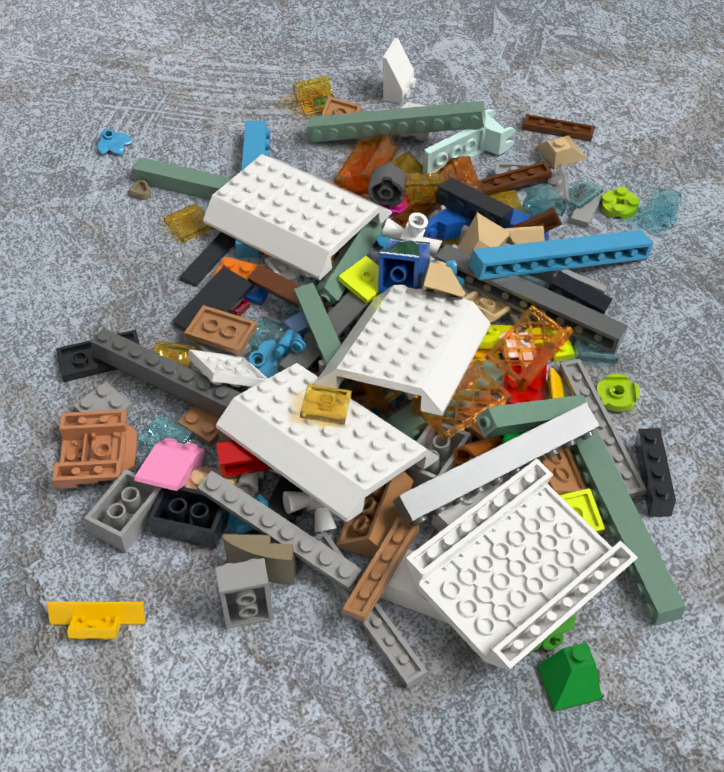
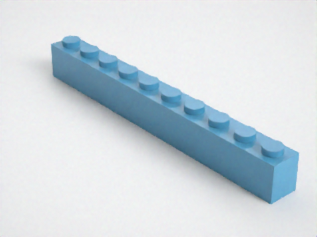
M245 121L242 170L260 155L269 156V151L266 150H270L269 139L271 132L270 128H267V121ZM236 239L237 258H260L259 250Z
M642 230L480 248L473 249L469 267L479 280L635 261L648 259L653 242Z

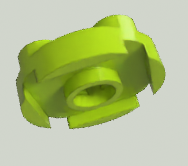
M620 186L602 195L601 210L610 218L615 219V216L621 217V220L629 219L636 215L640 200L635 194L628 191L626 187Z
M610 374L605 376L604 380L598 382L596 391L606 411H632L638 402L640 393L637 383L634 381L633 384L628 380L629 377L625 375ZM617 390L621 395H616L614 392Z

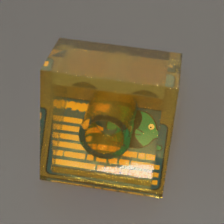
M329 75L296 82L292 86L297 105L303 117L322 113L328 96L334 98Z
M407 174L405 184L407 203H437L435 202L438 185L447 180L445 174Z

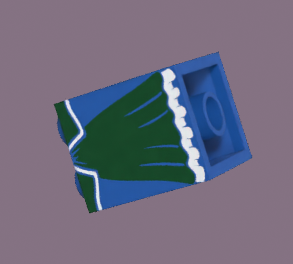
M392 238L379 253L378 291L384 292L393 285H405L408 288L420 289L429 264L430 242Z

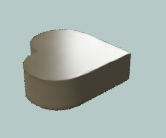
M145 180L136 181L128 190V195L140 200L149 199L151 191L148 182Z

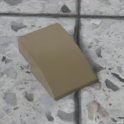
M223 534L227 563L234 564L245 562L249 559L264 558L268 582L295 585L296 564L293 544L271 543L270 535Z

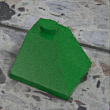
M587 642L565 647L537 666L554 712L602 700L596 663Z

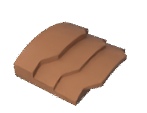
M126 409L61 413L59 430L63 441L60 463H54L52 482L55 489L77 488L79 484L117 480L125 469L130 471L135 468L138 434L135 429L127 424Z

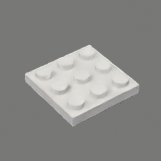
M189 349L187 358L213 384L222 385V383H228L234 387L244 385L252 388L268 379L245 357Z

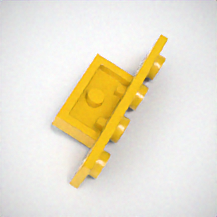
M144 601L47 603L50 625H69L67 629L68 638L80 640L87 638H101L104 640L117 638L121 624H145L146 622Z

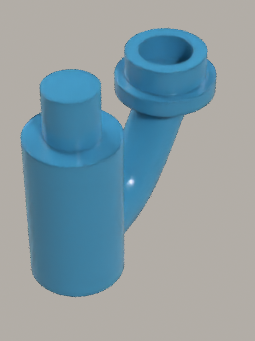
M288 329L276 344L274 354L276 357L281 358L282 355H287L290 349L295 353H300L305 349L306 345L300 334L292 329Z

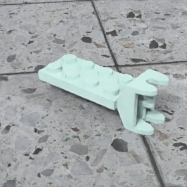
M492 109L485 110L486 121L484 128L466 129L424 149L423 174H441L484 153V150L500 155L514 145L512 140L506 141V139L511 137L516 130L513 127L504 129L492 118L496 112Z

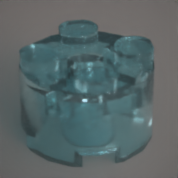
M550 183L537 187H530L526 192L527 196L522 206L524 212L530 217L553 207L558 216L562 217L567 203Z
M654 187L652 200H648L645 210L649 211L646 216L645 223L663 228H673L678 218L677 211L678 205L681 206L682 193Z

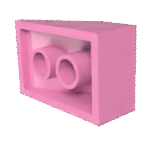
M165 438L155 444L135 475L134 481L177 491L187 484L194 469L202 467L205 449L198 448V445L194 443L181 444L177 443L176 439Z

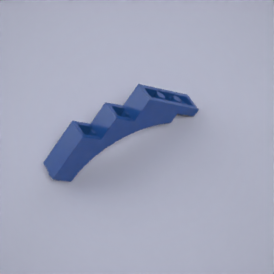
M446 208L428 220V224L424 228L426 230L423 237L431 239L437 237L442 241L458 238L464 225L469 227L472 220ZM514 209L511 224L506 228L531 217ZM549 231L544 233L545 241H548L550 235H548Z

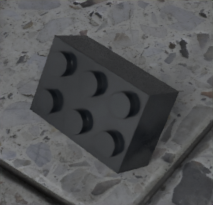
M182 487L175 491L162 488L148 521L152 535L217 549L230 512L196 489Z

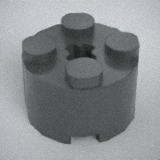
M386 162L384 165L376 167L370 175L368 197L373 203L380 206L381 204L390 205V207L399 205L403 201L406 191V174L392 162Z

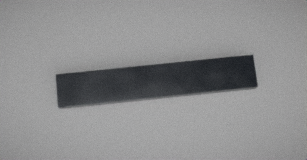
M220 232L182 273L180 280L197 287L235 245L236 239Z

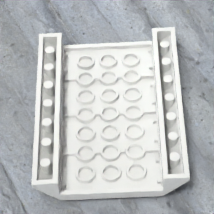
M262 154L212 195L203 218V223L321 280L332 269V255L369 221L372 220L381 224L392 214V211L280 160Z
M393 285L373 299L316 380L315 386L337 390L343 379L347 378L422 396L421 411L442 416L490 328V322L473 301L459 297H448L442 293L435 294L423 289L408 288L405 285Z
M298 363L234 397L218 420L216 428L345 522L363 512L366 496L412 465L416 464L424 470L439 458V456L339 390L315 386V382L319 377Z
M535 459L405 559L416 589L484 662L506 670L514 667L638 558L621 541L614 547H611L548 485L553 474L538 459Z

